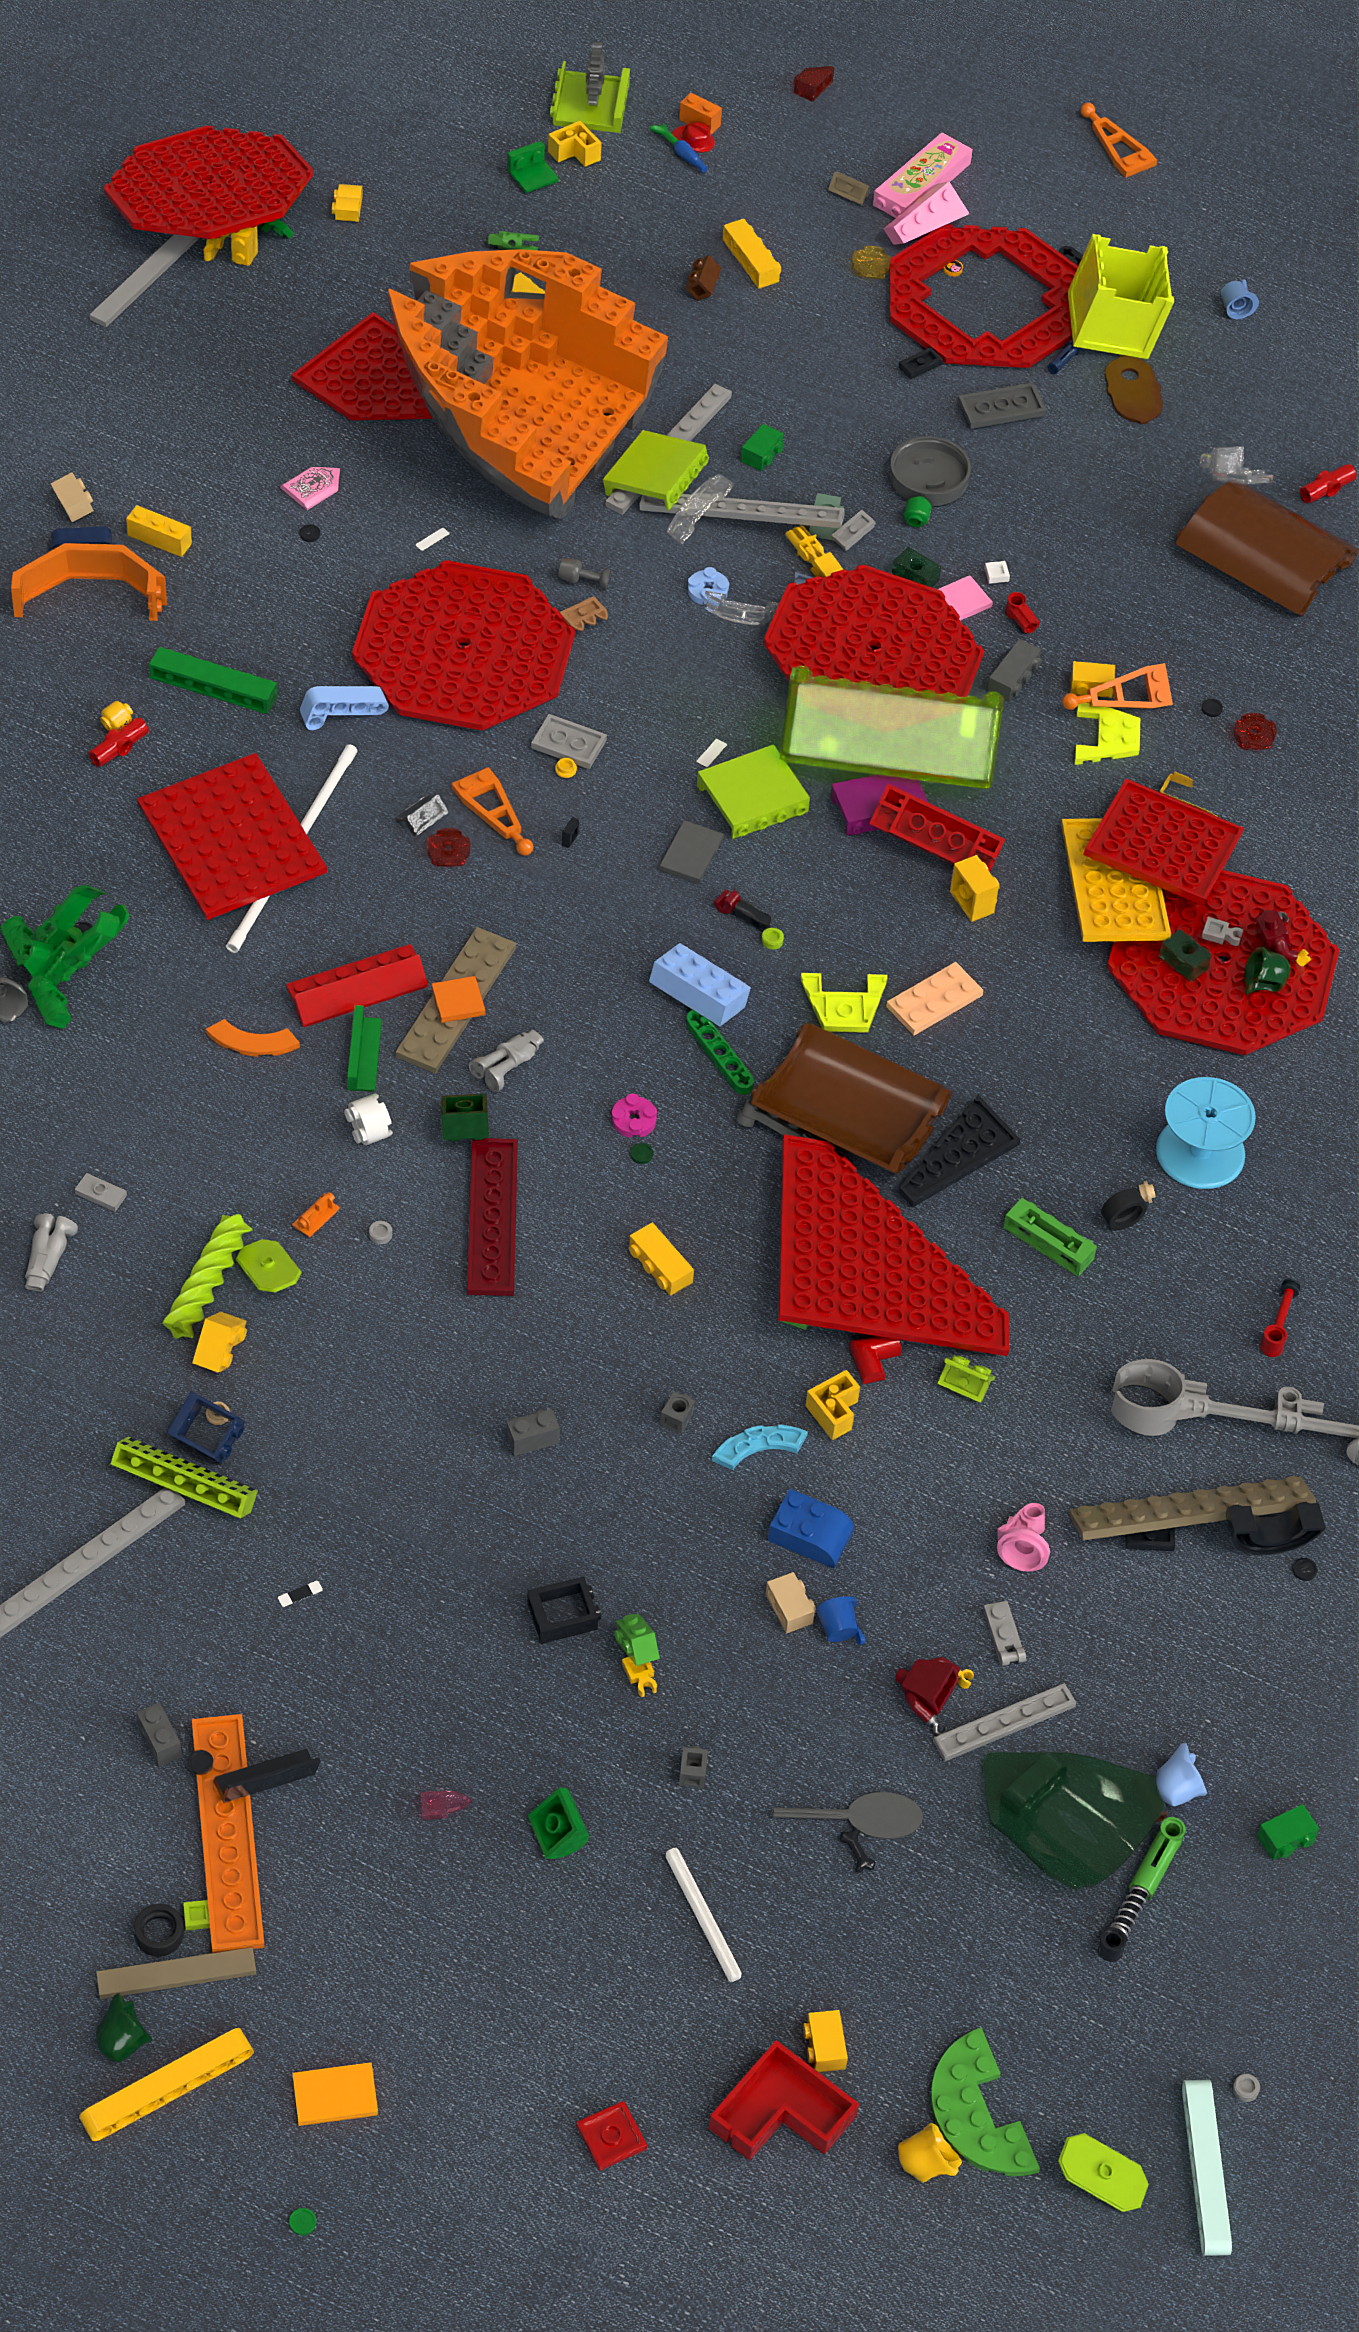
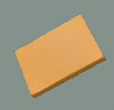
M372 2062L293 2073L299 2126L378 2115Z

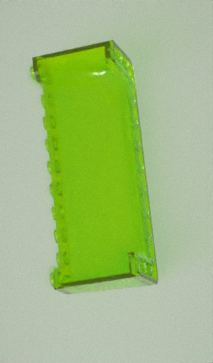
M792 667L779 757L782 761L983 789L992 787L1004 706V696L1000 695V693L988 692L980 700L975 696L958 697L954 693H945L943 695L936 694L932 690L920 692L914 691L910 687L898 689L888 684L876 686L866 681L853 683L843 678L831 680L826 676L812 677L813 672L808 667Z

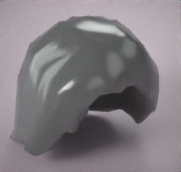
M0 977V1020L4 1023L12 1022L17 1017L23 1015L28 1006L27 993L21 985L13 980Z

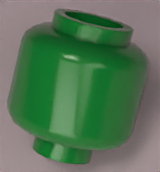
M922 496L912 497L906 502L903 517L910 526L915 528L921 527L928 523L932 506Z

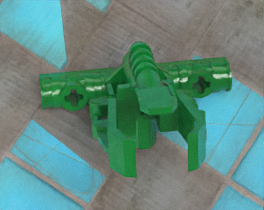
M88 885L73 888L64 902L54 907L55 912L51 917L47 918L41 926L36 928V935L26 925L21 916L8 918L0 926V931L5 936L4 939L13 953V958L17 961V966L20 967L23 964L33 977L28 984V989L32 992V997L36 1000V1005L44 1017L46 1025L64 1029L67 1026L66 1024L71 1021V1015L66 1007L68 1000L58 990L57 986L61 981L68 982L70 976L76 970L85 968L92 959V956L110 942L128 921L130 914L125 905L120 904L116 905L109 913L100 911L94 926L84 933L73 926L93 899L107 894L103 890Z

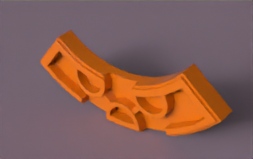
M226 1019L206 1028V1034L218 1045L225 1049L230 1048L246 1056L258 1057L259 1055L268 1054L277 1056L300 1048V1042L288 1028L270 1034H253L237 1029L228 1023Z

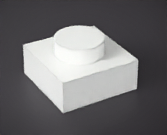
M1005 561L985 563V572L989 584L1009 582L1010 575Z

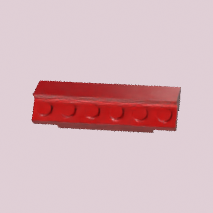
M887 784L869 822L870 826L952 865L977 855L987 865L989 872L1005 842L1004 838L891 784Z
M408 944L288 983L286 987L295 1005V1012L304 1028L353 1012L355 1005H363L365 1008L426 988L428 983L420 955H416L412 945Z

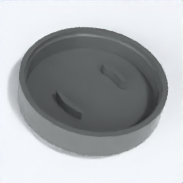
M934 436L916 437L903 442L894 450L890 461L889 478L896 492L907 500L912 497L922 496L930 502L931 506L944 505L957 500L966 492L970 480L971 462L965 451L949 440Z

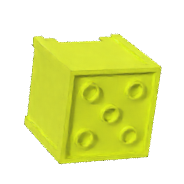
M1092 234L1068 290L1073 346L1148 359L1174 304L1167 264L1168 249L1165 246H1149L1147 253L1111 247L1108 246L1110 238Z

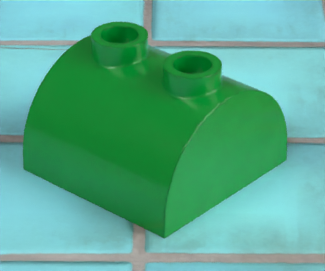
M559 1787L528 1815L546 1859H557L570 1855L583 1847L589 1839V1834L572 1794L567 1788Z

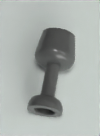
M562 558L558 578L574 584L579 581L580 577L599 581L600 587L607 590L611 569H604L602 573L582 569L583 565L579 559Z

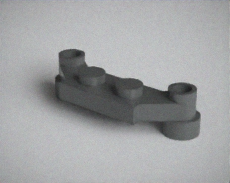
M750 1099L746 1100L743 1110L739 1111L736 1118L739 1124L746 1127H752L755 1120H758L782 1135L816 1139L814 1135L807 1133L806 1130L752 1105V1100Z

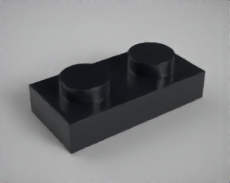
M930 347L900 361L899 369L909 379H912L942 365L943 359Z
M1175 1527L1125 1534L1126 1549L1174 1551Z

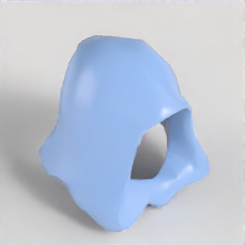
M1187 1743L1181 1744L1171 1758L1157 1770V1793L1164 1802L1171 1806H1178L1190 1801L1194 1797L1207 1795V1790L1200 1773L1194 1766L1196 1755L1189 1753Z

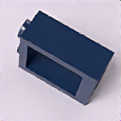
M191 1391L167 1433L172 1438L221 1464L223 1460L230 1456L232 1452L231 1446L235 1439L242 1435L245 1422L237 1415ZM202 1406L232 1422L215 1453L185 1437Z

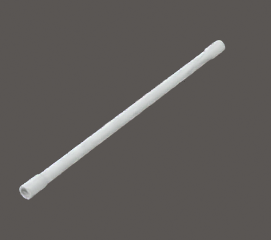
M346 745L338 758L337 764L302 820L301 826L306 834L309 832L344 771L357 754V749L353 745ZM270 896L252 903L239 927L234 931L226 945L230 952L237 953L246 939L247 933Z

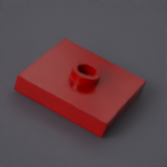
M624 2101L576 2122V2127L599 2171L647 2150V2144Z

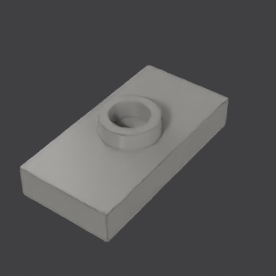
M88 1173L85 1174L75 1188L76 1195L116 1212L127 1196L126 1190Z

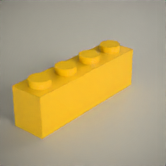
M745 219L723 225L722 240L758 289L779 282L781 266L772 257L770 250H767L763 245L761 238L757 237L752 226Z

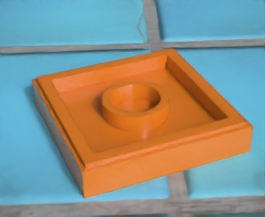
M475 976L432 983V991L441 1023L485 1015L486 1010Z

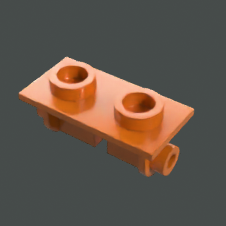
M330 1192L324 1193L292 1226L310 1238L340 1209L338 1205L333 1203L334 1195Z

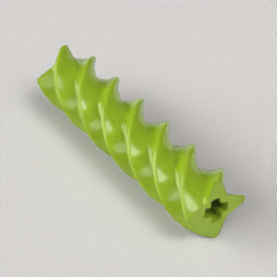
M240 1214L233 1216L222 1215L220 1223L214 1229L210 1241L201 1253L200 1259L194 1265L190 1277L185 1281L180 1295L172 1304L170 1313L162 1322L164 1326L171 1330L174 1338L178 1339L182 1336L194 1337L192 1324L204 1319L202 1306L214 1301L212 1288L224 1283L222 1270L233 1266L232 1252L243 1248L242 1234L253 1230L243 1221Z

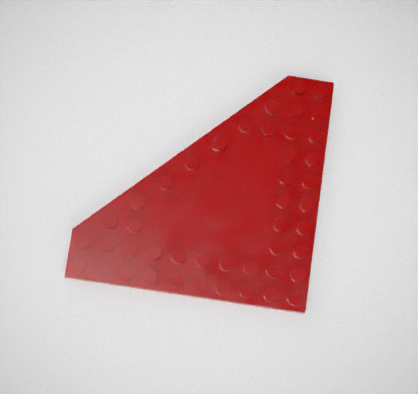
M784 1134L781 1160L778 1321L995 1355H1008V1312L1003 1308L999 1309L991 1301L992 1297L980 1286L976 1287L969 1280V1275L957 1264L953 1265L946 1258L947 1254L934 1242L931 1244L923 1236L924 1232L912 1221L908 1222L901 1215L902 1211L889 1199L886 1201L878 1193L879 1189L867 1178L863 1179L856 1172L857 1168L845 1157L841 1158L834 1151L835 1147L830 1142Z

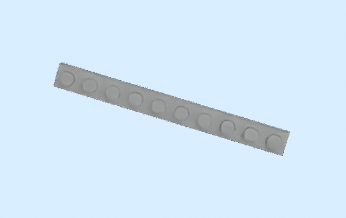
M714 384L667 436L691 441L728 402L732 396V391ZM616 489L606 500V507L623 515L642 494Z
M682 494L669 511L666 510L665 501L662 499L642 495L640 501V510L831 528H841L845 515L844 508Z
M166 1487L2 1603L0 1605V1638L185 1505V1499L178 1492Z

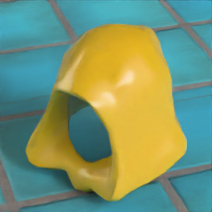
M929 2123L923 2130L905 2139L898 2145L899 2162L904 2171L922 2183L938 2175L955 2176L958 2173V2167L962 2164L959 2155L944 2140L938 2126L933 2123Z

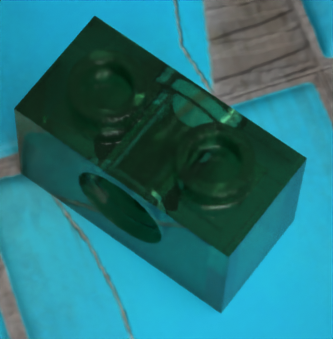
M907 547L893 561V575L931 588L940 579L941 566L910 547Z
M1179 929L1162 942L1159 957L1192 982L1209 969L1212 954L1194 941L1190 935Z

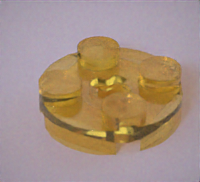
M864 246L863 250L860 251L857 249L852 255L851 263L854 274L858 277L883 279L890 269L889 254L887 256L884 253L885 250L877 246Z

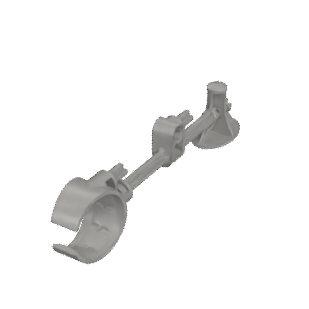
M1141 1359L1132 1361L1122 1366L1116 1374L1112 1389L1116 1393L1111 1412L1122 1425L1136 1433L1149 1436L1162 1435L1171 1431L1176 1425L1177 1420L1193 1417L1205 1418L1208 1414L1269 1423L1273 1426V1430H1282L1283 1432L1289 1431L1297 1434L1298 1431L1304 1429L1358 1438L1348 1444L1347 1456L1352 1462L1359 1465V1426L1303 1416L1301 1412L1322 1415L1324 1403L1302 1399V1394L1293 1387L1281 1388L1273 1411L1211 1401L1209 1396L1206 1395L1207 1383L1185 1380V1375L1181 1374L1175 1367L1159 1360ZM1128 1385L1145 1386L1160 1393L1170 1404L1160 1407L1140 1406L1127 1400L1117 1390Z

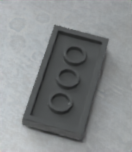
M1034 383L958 396V403L970 429L1046 416V408Z

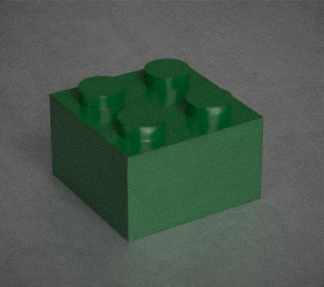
M487 1093L441 1096L443 1140L455 1142L461 1139L482 1140L489 1137Z

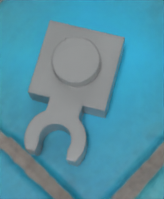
M1208 917L1202 939L1223 944L1224 940H1227L1231 945L1239 946L1240 938L1238 937H1242L1243 929L1238 927L1228 928V922Z

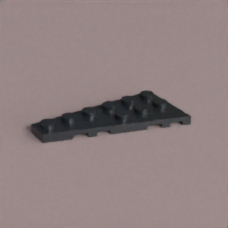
M978 1094L970 1107L964 1110L958 1121L953 1123L935 1144L934 1149L923 1158V1162L918 1168L914 1169L899 1186V1193L914 1207L1020 1145L1021 1139Z

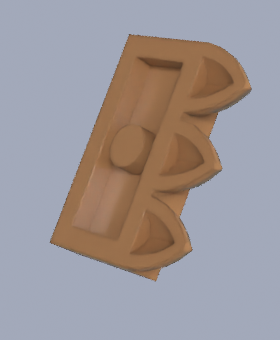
M595 596L560 612L568 626H572L577 631H583L585 624L595 626L597 618L601 620H607L608 618L607 610Z

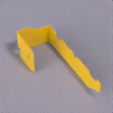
M1174 772V775L1170 774L1160 793L1214 815L1208 810L1163 793L1170 780L1186 787H1193V780L1177 772Z

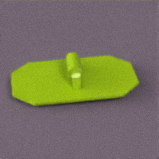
M261 1239L244 1246L236 1257L238 1264L258 1290L275 1293L295 1285L302 1273L277 1241Z
M1085 2133L1066 2138L1058 2162L1067 2181L1121 2212L1141 2207L1149 2185L1141 2165Z

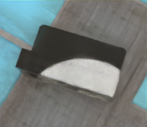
M438 794L428 795L395 817V820L397 822L405 821L412 835L416 836L449 812Z

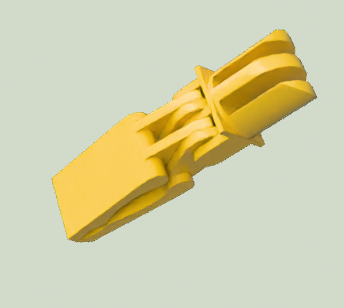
M803 525L785 533L787 539L797 549V556L800 555L804 561L813 565L810 570L816 577H828L833 572L843 570L831 552L824 553L822 545L816 539L817 535L812 536Z

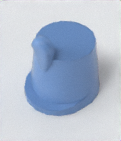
M1245 279L1241 280V282L1231 281L1221 290V297L1227 314L1232 319L1245 318L1253 314L1259 306L1258 297L1248 291Z

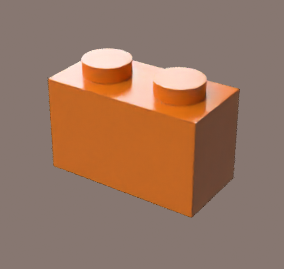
M690 93L680 102V121L686 124L702 122L709 127L711 135L721 126L722 107L693 93Z

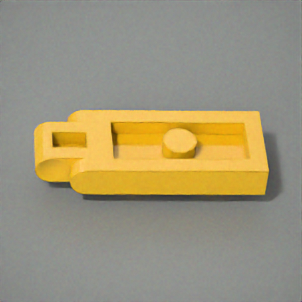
M229 234L217 239H207L204 248L205 261H211L215 258L218 250L223 247L225 237H228Z

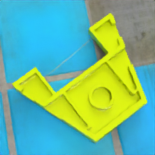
M1089 703L1078 704L1077 717L1098 719V747L1076 745V765L1083 764V761L1088 760L1099 762L1101 758L1112 757V759L1139 755V717L1113 708L1090 707Z
M801 973V983L822 1029L829 1032H869L887 983V975L867 974V993L822 992L821 973Z

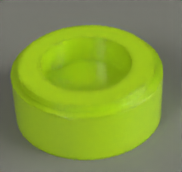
M767 928L764 930L761 940L763 946L772 950L780 948L784 941L783 932L777 928Z

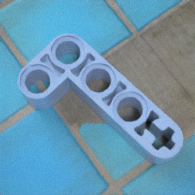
M317 686L310 688L306 692L300 707V713L307 729L316 730L323 726L327 715H381L388 710L389 705L382 689L377 686Z

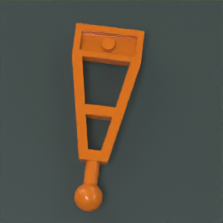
M1084 103L1081 106V115L1093 121L1092 128L1114 166L1125 178L1157 165V159L1145 146L1108 118H1100L1095 113V107L1092 103ZM1102 128H1106L1112 135L1107 136ZM1123 141L1136 153L1120 158L1112 144Z
M1165 663L1146 666L1087 690L1088 694L1077 696L1073 693H1068L1062 699L1064 708L1068 710H1073L1078 704L1089 703L1090 707L1153 709L1173 705ZM1144 674L1149 702L1124 701L1121 683ZM1110 687L1113 688L1115 701L1098 700L1097 692Z
M489 767L451 783L452 790L463 804L505 839L513 838L517 843L516 849L520 855L527 856L532 853L533 843L531 840L520 835L521 825L499 779ZM494 789L502 806L487 811L473 799ZM507 815L512 826L506 827L498 818Z

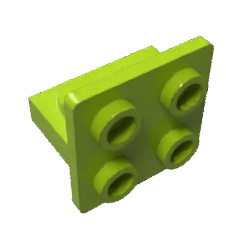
M959 1355L945 1358L944 1362L946 1365L937 1384L982 1403L990 1382L994 1381L996 1377L991 1374L992 1370L982 1365L971 1366L969 1365L970 1360Z

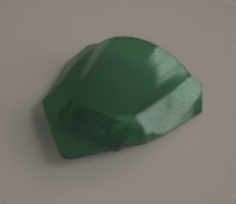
M994 1752L985 1755L983 1759L990 1825L1005 1835L1047 1876L1074 1890L1097 1885L1118 1870L1139 1847L1166 1808L1154 1776L1095 1757L1068 1752Z

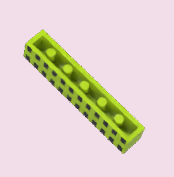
M131 1437L117 1442L111 1465L238 1518L251 1513L258 1492L256 1489Z

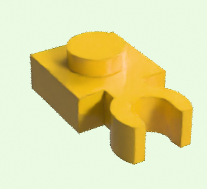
M629 1657L622 1659V1665L630 1683L638 1682V1694L644 1697V1687L646 1686L650 1687L653 1693H656L657 1683L651 1678L654 1677L651 1663L648 1662L636 1666Z

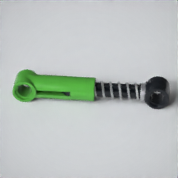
M1168 1817L1161 1823L1156 1837L1129 1885L1130 1894L1126 1896V1901L1122 1903L1123 1908L1119 1909V1915L1114 1918L1115 1923H1112L1108 1929L1103 1931L1098 1945V1954L1103 1960L1115 1962L1122 1957L1125 1944L1128 1941V1932H1131V1925L1135 1924L1134 1919L1139 1917L1138 1912L1142 1911V1904H1145L1146 1900H1150L1153 1897L1174 1855L1182 1844L1186 1828L1183 1821L1179 1818ZM1167 1832H1172L1176 1836H1170ZM1163 1848V1849H1164V1852H1163L1162 1856L1160 1857L1159 1861L1156 1862V1859H1157V1857H1158V1855H1159L1161 1849ZM1112 1942L1116 1944L1117 1947H1110L1107 1943Z

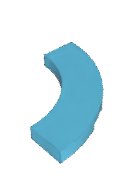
M787 1425L751 1427L722 1443L713 1454L712 1461L734 1470L737 1464L745 1457L758 1451L781 1449L797 1454L807 1437L808 1431Z

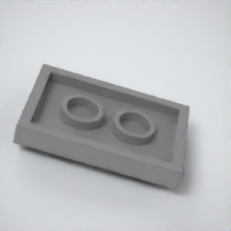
M548 714L531 742V748L559 759L570 758L576 765L590 769L607 741V734Z

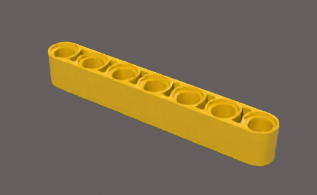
M235 2028L92 2105L80 2114L79 2119L91 2140L99 2141L246 2061L252 2056L254 2050L242 2030Z

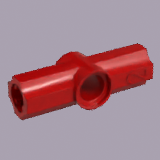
M1345 464L1331 472L1324 470L1314 481L1301 487L1299 493L1305 503H1311L1325 495L1332 497L1342 486L1355 480L1357 474L1351 464Z
M139 717L129 722L120 730L117 728L110 730L105 736L104 741L88 752L89 758L95 766L102 767L118 754L120 756L126 755L132 749L133 743L149 733L148 726Z

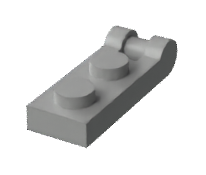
M1008 1601L984 1605L983 1612L1000 1665L1006 1666L1014 1661L1018 1663L1026 1662V1653L1021 1645Z

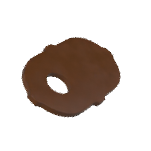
M1126 355L1111 361L1106 368L1105 379L1108 386L1107 394L1112 399L1115 411L1124 419L1139 424H1147L1149 421L1157 418L1162 411L1163 401L1160 394L1161 386L1156 381L1151 366L1141 359ZM1125 371H1132L1138 375V378L1127 380L1121 374Z

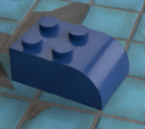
M789 1489L770 1524L768 1541L834 1569L854 1532V1524L841 1510Z

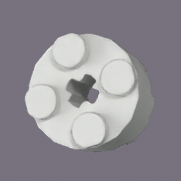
M376 1093L350 1102L348 1109L344 1110L347 1121L352 1122L354 1128L352 1133L357 1144L362 1142L363 1145H369L393 1134L391 1130L388 1131L387 1126L392 1124L384 1102L378 1103L379 1095Z

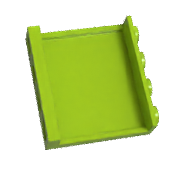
M563 61L562 69L558 68L557 80L559 81L555 83V92L557 93H553L552 105L554 106H551L550 109L553 125L566 127L581 121L589 130L621 133L630 84V68H623L621 77L605 75L597 106L589 105L588 103L589 94H586V73L566 71V61Z
M642 430L603 478L606 495L611 496L616 489H621L662 499L665 501L666 510L669 511L677 503L683 492L688 489L691 482L698 476L702 468L707 465L709 456L706 445Z
M774 744L698 771L697 787L700 791L707 790L732 828V839L746 836L751 832L765 829L770 825L784 822L795 816H801L809 811V795Z

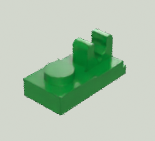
M279 219L273 222H266L261 228L267 233L274 226L272 230L280 237L284 234L289 239L294 234Z

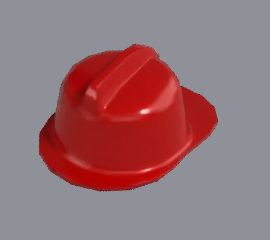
M690 122L686 126L674 129L672 132L678 140L686 141L696 152H708L715 145V140L711 136L709 127L702 122Z

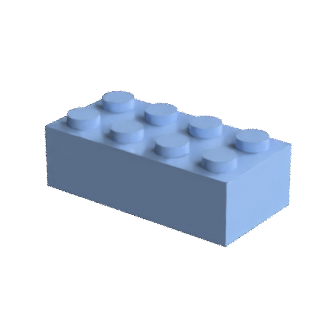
M681 943L654 962L649 980L650 983L718 1026H722L745 1008L751 989L750 986L730 975Z

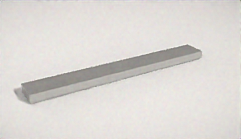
M174 234L90 314V320L107 327L199 238Z

